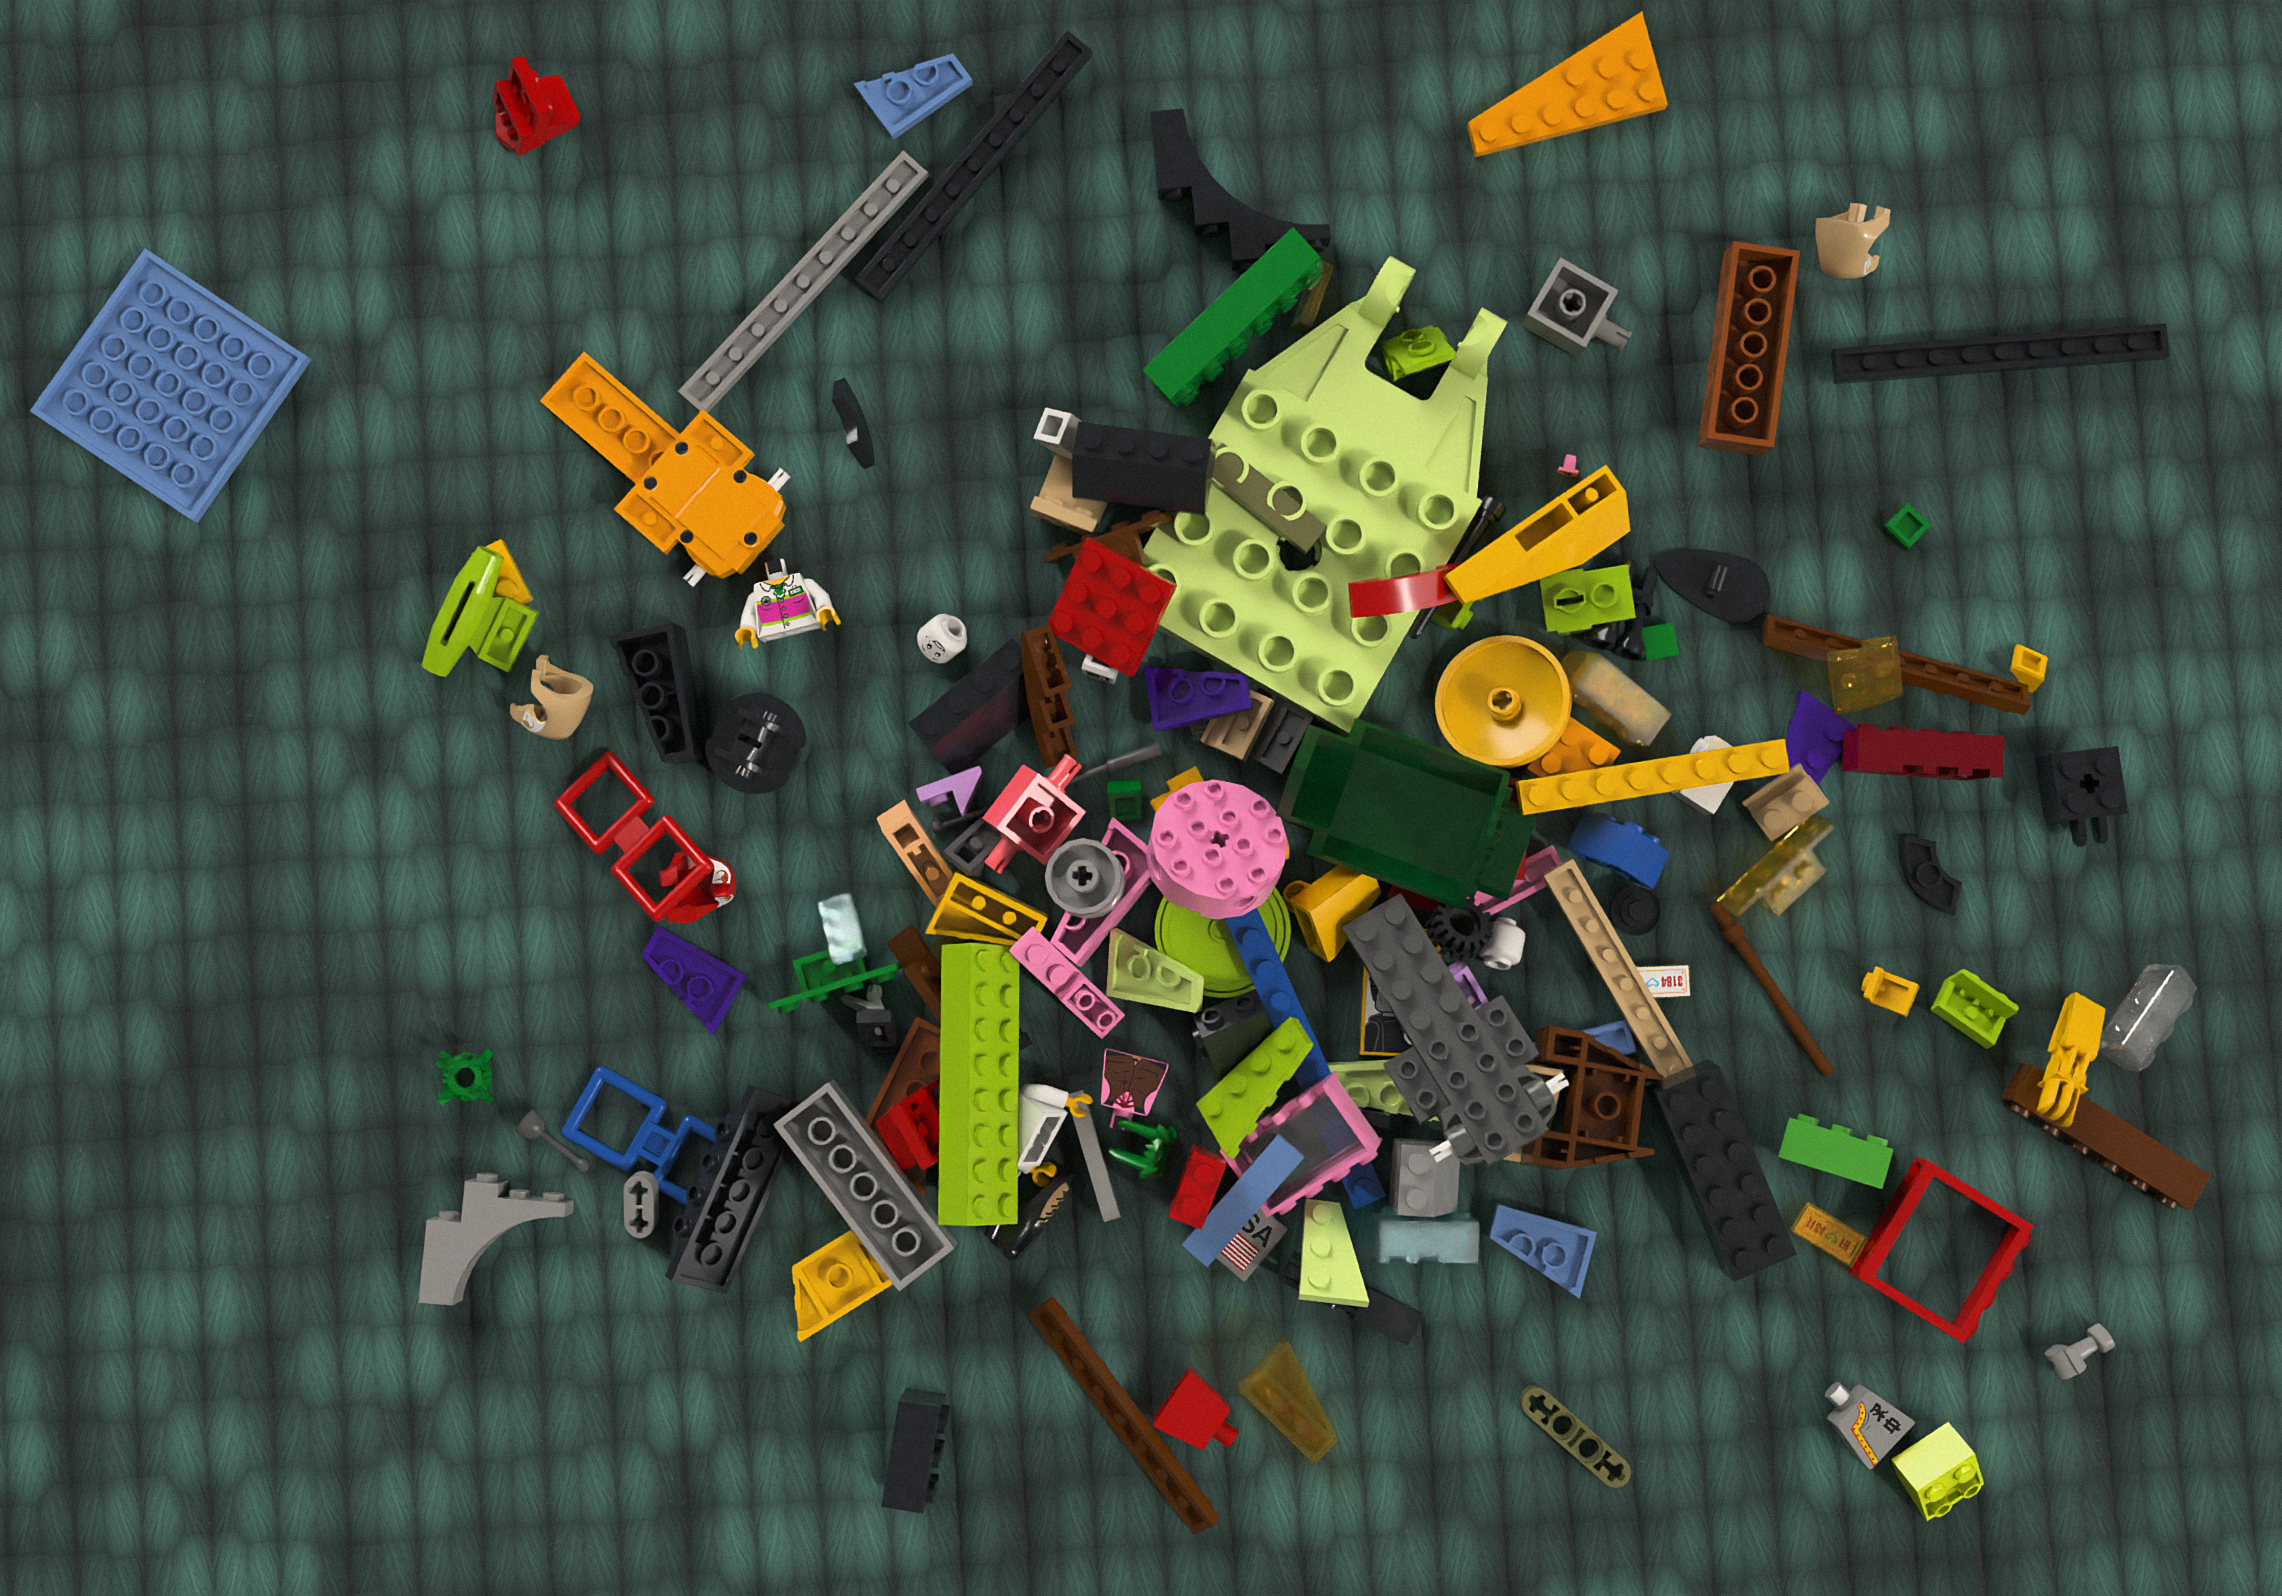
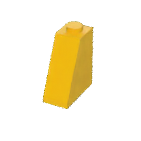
M1337 865L1290 899L1306 944L1311 952L1328 963L1336 957L1348 940L1342 931V926L1367 913L1380 895L1381 890L1377 879Z

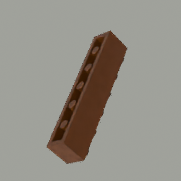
M2020 1064L2001 1096V1099L2011 1104L2008 1108L2010 1111L2024 1119H2028L2030 1116L2039 1121L2038 1128L2057 1138L2060 1134L2069 1140L2067 1146L2085 1156L2089 1152L2098 1158L2096 1164L2114 1174L2117 1171L2123 1173L2128 1177L2126 1182L2134 1188L2146 1192L2147 1189L2157 1195L2155 1200L2171 1210H2175L2176 1207L2192 1209L2210 1179L2211 1174L2082 1094L2079 1096L2073 1122L2069 1127L2057 1124V1120H2050L2045 1117L2044 1113L2040 1114L2037 1112L2043 1089L2037 1086V1084L2043 1080L2045 1072L2035 1065Z

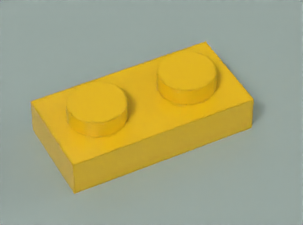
M500 539L486 546L504 557L493 597H511L523 604L534 600L505 541Z

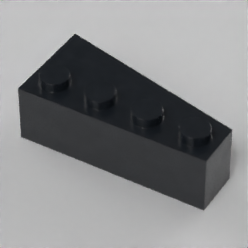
M669 623L608 636L612 648H615L620 659L621 669L624 675L627 676L634 691L633 696L637 706H640L646 719L645 724L661 761L678 765L707 759L685 628Z

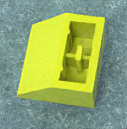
M1949 1422L1891 1459L1896 1475L1927 1521L1933 1517L1945 1515L1950 1511L1953 1504L1962 1498L1973 1497L1979 1492L1981 1486L1984 1485L1975 1453Z

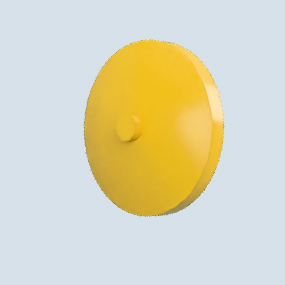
M1511 635L1485 638L1462 650L1444 670L1435 696V713L1438 725L1454 750L1462 756L1499 769L1525 765L1538 759L1550 750L1563 734L1572 707L1569 680L1556 657L1535 641Z

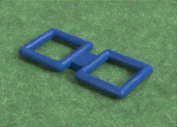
M605 1066L596 1068L561 1130V1134L565 1139L624 1172H629L633 1169L640 1155L657 1164L653 1175L658 1181L659 1192L686 1207L688 1204L686 1199L687 1191L666 1180V1177L691 1132L712 1143H715L716 1140L714 1136L715 1128L692 1115H688L683 1119L676 1133L660 1125L659 1121L667 1108L666 1101ZM604 1082L651 1108L625 1155L578 1130Z

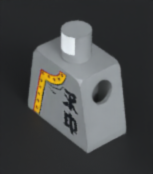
M1836 1382L1825 1393V1397L1835 1406V1409L1828 1415L1827 1420L1856 1460L1870 1471L1915 1424L1911 1418L1860 1384L1849 1392L1840 1382Z

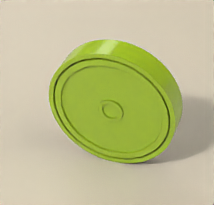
M1274 886L1264 904L1257 908L1279 958L1283 962L1290 943L1291 926L1286 904ZM1163 895L1155 919V940L1158 951L1203 976V995L1231 998L1255 989L1225 919L1202 917L1200 912L1191 911L1183 905L1180 908L1168 901Z

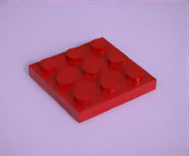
M1086 538L1047 625H1051L1055 636L1125 675L1132 677L1137 672L1176 590L1177 584L1092 538Z

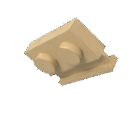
M1250 690L1253 710L1211 719L1200 740L1203 744L1209 745L1245 763L1275 703L1272 699Z
M1800 762L1790 768V773L1781 774L1742 801L1771 842L1829 804V800L1810 775H1807Z

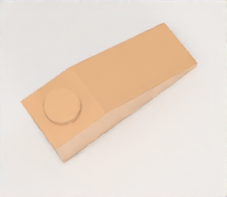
M903 800L877 817V821L888 841L937 908L954 873L907 802Z

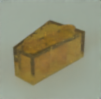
M1569 650L1560 663L1569 680L1572 700L1592 713L1597 721L1617 731V737L1630 746L1635 744L1649 746L1672 714L1599 653Z
M1285 1334L1238 1383L1239 1390L1315 1465L1339 1439Z

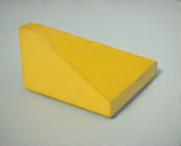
M2016 644L2010 671L2020 683L2027 684L2029 692L2033 693L2044 681L2048 657L2020 644Z

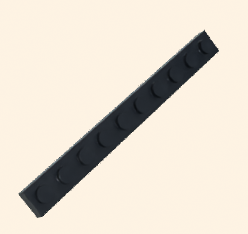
M1067 30L855 278L856 283L880 303H883L1093 56L1092 50Z
M2166 323L1835 348L1831 351L1834 384L2164 360L2170 356Z

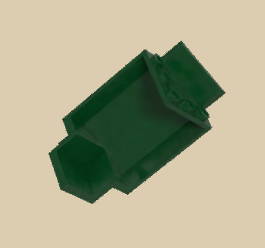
M1355 718L1348 738L1308 724L1291 768L1276 816L1280 817L1284 822L1314 832L1306 854L1462 910L1467 897L1474 899L1477 891L1504 901L1508 900L1538 813L1520 815L1519 803L1509 800L1513 788L1507 786L1510 772Z

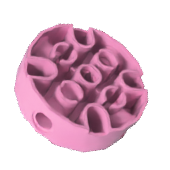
M1210 780L1191 783L1168 796L1155 814L1146 859L1152 881L1168 901L1180 908L1183 905L1191 911L1200 912L1202 917L1223 919L1243 916L1264 904L1280 878L1285 862L1288 840L1282 819L1276 816V811L1265 798L1243 785Z

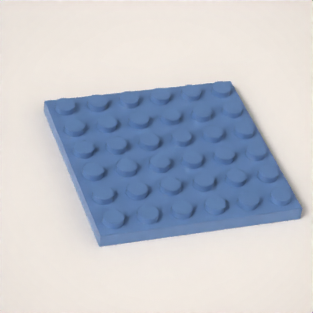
M145 248L30 412L192 521L198 523L312 359Z

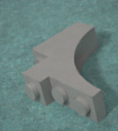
M477 1173V1178L465 1181L461 1218L460 1212L439 1211V1216L427 1219L418 1303L454 1305L462 1301L471 1271L490 1244L507 1230L520 1223L538 1218L566 1217L572 1214L574 1200L564 1199V1193L544 1192L543 1197L530 1196V1190L511 1189L509 1194H507L508 1180H498V1174Z

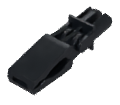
M1293 1251L1291 1257L1301 1263V1253ZM1288 1262L1285 1269L1300 1278L1301 1267ZM1286 1275L1281 1276L1280 1282L1299 1291L1300 1282ZM1365 1283L1369 1299L1368 1307L1320 1302L1335 1310L1337 1307L1346 1310V1314L1351 1319L1405 1345L1410 1344L1423 1316L1422 1312Z

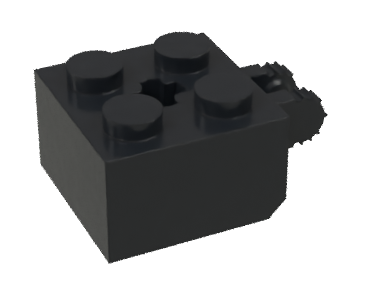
M2118 746L2035 757L2043 816L2046 822L2069 821L2072 841L2077 847L2085 846L2087 843L2085 819L2090 818L2093 839L2098 844H2105L2109 837L2106 816L2128 813ZM2080 781L2083 784V788H2080Z

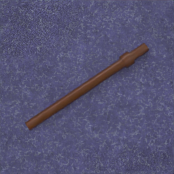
M1720 901L1709 906L1708 909L1723 929L1721 934L1728 944H1733L1821 1076L1825 1077L1834 1071L1833 1067L1743 936L1745 931L1739 922L1732 920Z

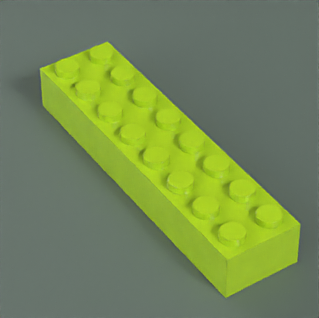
M981 943L942 945L938 1225L1017 1224L1019 961L1009 952L1012 946Z

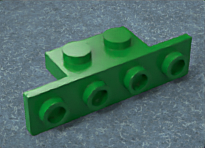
M858 940L835 947L848 950L851 960L834 957L831 949L793 960L802 993L767 1003L768 1010L777 1008L779 1014L798 1009L797 1002L810 998L812 1004L830 999V991L842 988L844 994L862 989L864 988L862 981L875 978L877 984L896 978L894 971L902 969L901 963H894L868 972Z

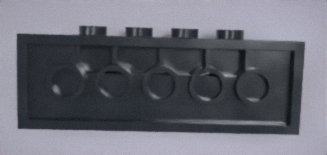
M748 1085L736 1114L728 1112L725 1119L718 1121L714 1129L715 1143L711 1151L705 1152L701 1158V1175L697 1183L691 1184L687 1190V1207L683 1215L677 1216L673 1222V1240L679 1243L665 1274L668 1279L673 1282L727 1294L790 1149V1146L773 1124L801 1104L802 1101Z

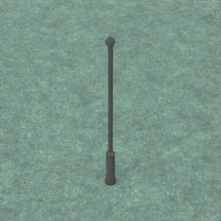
M1152 742L1151 745L1109 759L1105 765L1079 773L1073 777L1069 784L1105 771L1112 773L1154 757H1162L1158 742ZM992 805L967 813L964 817L961 815L944 822L934 821L931 824V831L934 834H940L944 828L986 814Z

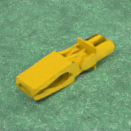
M2077 992L2070 994L2065 999L2047 1050L2051 1053V1059L2047 1064L2043 1080L2037 1084V1086L2043 1088L2037 1112L2040 1114L2044 1113L2045 1117L2052 1121L2057 1120V1124L2063 1127H2069L2072 1124L2079 1096L2088 1091V1088L2085 1087L2087 1074L2085 1073L2089 1062H2092L2097 1056L2106 1010Z

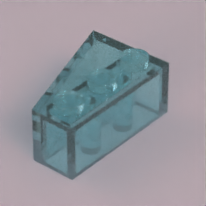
M1383 1207L1382 1213L1373 1212L1371 1253L1378 1263H1388L1389 1259H1406L1407 1263H1418L1419 1260L1436 1261V1263L1478 1264L1479 1221L1475 1218H1470L1471 1213L1465 1211L1451 1212L1450 1216L1419 1217L1397 1215L1391 1207Z

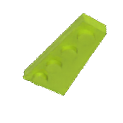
M1290 1016L1196 1103L1226 1157L1234 1159L1241 1150L1238 1146L1246 1135L1253 1133L1258 1126L1256 1120L1266 1106H1272L1278 1097L1276 1095L1277 1090L1284 1080H1290L1314 1046L1298 1019Z

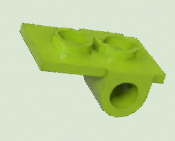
M1432 325L1402 332L1400 336L1382 341L1381 345L1386 368L1393 382L1412 374L1416 375L1449 364L1452 359L1457 358L1456 351L1448 344L1444 333L1438 327L1434 328Z
M1628 564L1584 571L1583 568L1564 571L1548 578L1540 579L1547 632L1558 631L1560 636L1574 635L1591 630L1592 625L1636 618Z

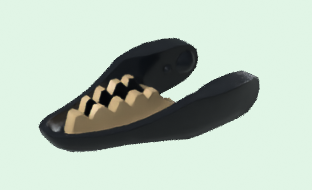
M1068 1172L1059 1174L1018 1208L1017 1224H1006L998 1235V1244L1003 1249L1002 1253L1006 1259L1010 1261L1018 1260L1032 1247L1043 1232L1048 1217L1054 1214L1053 1209H1058V1202L1064 1200L1063 1192L1068 1191V1186L1075 1178V1174Z

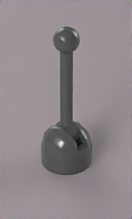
M534 1109L516 1127L515 1131L524 1138L533 1139L541 1137L575 1163L576 1169L579 1172H586L589 1169L590 1163L587 1159L578 1158L544 1131L545 1122L543 1117Z

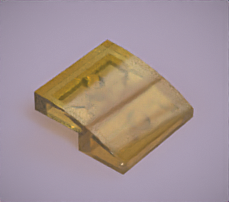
M1897 635L1861 640L1862 648L1826 652L1834 714L1873 707L1903 695Z

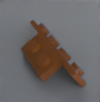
M1160 510L1151 511L1141 515L1142 521L1132 525L1130 521L1117 523L1110 527L1112 532L1100 535V532H1093L1080 537L1081 543L1071 546L1070 542L1053 546L1051 547L1052 553L1044 555L1042 558L1044 563L1051 564L1074 558L1076 562L1086 538H1092L1143 566L1147 564L1139 534L1173 523V516L1161 514Z
M910 925L889 940L887 944L903 966L904 973L941 1024V965L915 927Z

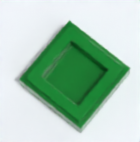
M1907 502L1881 528L1906 551L1932 525Z
M1673 622L1643 627L1642 640L1646 647L1644 662L1679 655Z

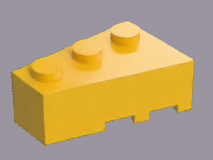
M956 869L925 933L1013 946L1032 926L1041 933L1048 917L1046 913Z

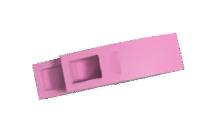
M1033 926L1010 948L1009 952L1101 1039L1125 1016L1093 982Z

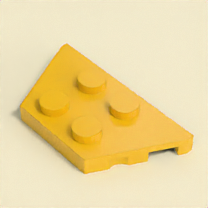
M852 1229L792 1266L793 1284L795 1285V1310H797L798 1340L802 1342L893 1285Z

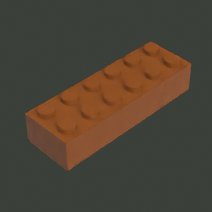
M1733 241L1724 252L1697 447L1764 456L1774 448L1800 251Z

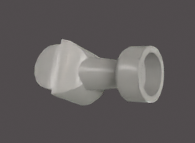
M2096 1323L2088 1328L2086 1332L2087 1338L2071 1346L2055 1344L2045 1352L2046 1358L2060 1380L2069 1379L2082 1373L2087 1367L2084 1359L2094 1351L2098 1350L2101 1353H2106L2115 1347L2111 1335L2101 1324Z

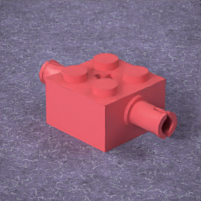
M1064 754L1062 760L1047 778L1022 765L982 818L1001 833L1000 837H1002L983 862L1001 875L1016 852L1024 850L1031 857L1046 865L1056 849L1060 847L1086 812L1068 798L1064 791L1079 769L1081 770L1082 766L1076 763L1073 758Z

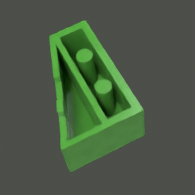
M1800 1113L1797 1120L1789 1117L1778 1157L1883 1189L1894 1150L1887 1147L1888 1140L1872 1135H1867L1866 1141L1852 1137L1854 1131L1852 1129L1836 1124L1832 1125L1831 1130L1819 1127V1119Z

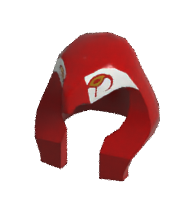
M684 851L673 853V859L669 867L659 871L660 885L662 887L671 885L676 887L696 867ZM706 855L713 863L712 871L679 902L680 905H676L665 916L667 922L692 923L710 911L730 902L735 897L737 884L731 864L723 859Z

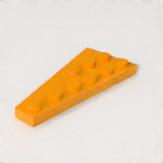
M1640 12L1469 121L1467 129L1475 157L1665 110L1668 103L1643 13Z

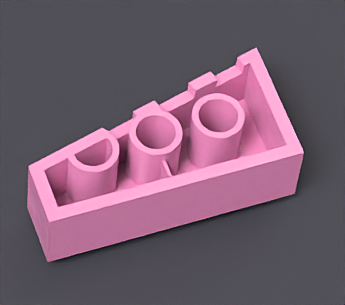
M1112 817L1107 827L1108 830L1101 844L1113 852L1124 869L1126 884L1123 897L1112 911L1098 918L1083 919L1074 917L1065 911L1050 941L1051 944L1080 968L1110 934V930L1117 926L1153 883L1146 859L1148 846L1114 817ZM1089 874L1084 875L1081 879V884L1083 886L1087 885L1086 880L1091 881L1092 876Z

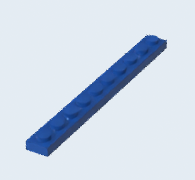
M1258 908L1251 910L1243 916L1224 918L1274 1030L1291 1016L1299 1020L1314 1044L1294 1073L1301 1090L1304 1091L1331 1074V1071ZM1328 1096L1310 1107L1331 1157L1359 1140ZM1371 1161L1363 1166L1359 1162L1349 1168L1351 1171L1341 1179L1355 1210L1386 1196Z

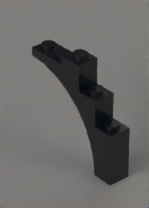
M1183 108L1150 112L1158 200L1177 203L1185 200V197H1191L1195 235H1202L1204 238H1215L1221 236L1222 232H1228L1232 270H1239L1240 273H1245L1292 227L1317 253L1329 247L1331 239L1329 224H1298L1277 220L1251 209L1231 196L1211 176L1198 157L1188 134Z

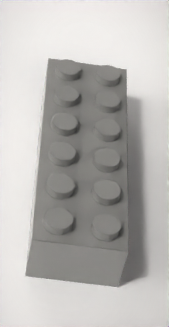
M835 1080L826 1083L773 1124L898 1291L902 1290L951 1252L958 1244L945 1225H938L936 1213L905 1172L898 1166L895 1159Z

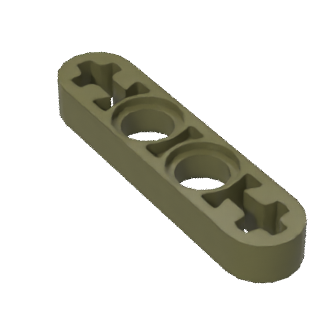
M1531 1385L1521 1392L1519 1402L1527 1416L1600 1480L1613 1488L1623 1487L1628 1483L1631 1477V1469L1626 1460L1546 1389L1539 1385ZM1531 1395L1535 1397L1543 1395L1541 1402L1550 1410L1547 1417L1538 1407L1529 1409L1531 1403L1528 1399ZM1562 1415L1569 1417L1571 1421L1569 1431L1564 1434L1556 1433L1553 1430L1554 1420ZM1587 1438L1593 1439L1597 1443L1596 1452L1589 1457L1582 1456L1579 1452L1580 1443ZM1603 1456L1613 1466L1621 1463L1618 1467L1622 1472L1620 1476L1611 1475L1608 1478L1610 1472L1599 1462Z

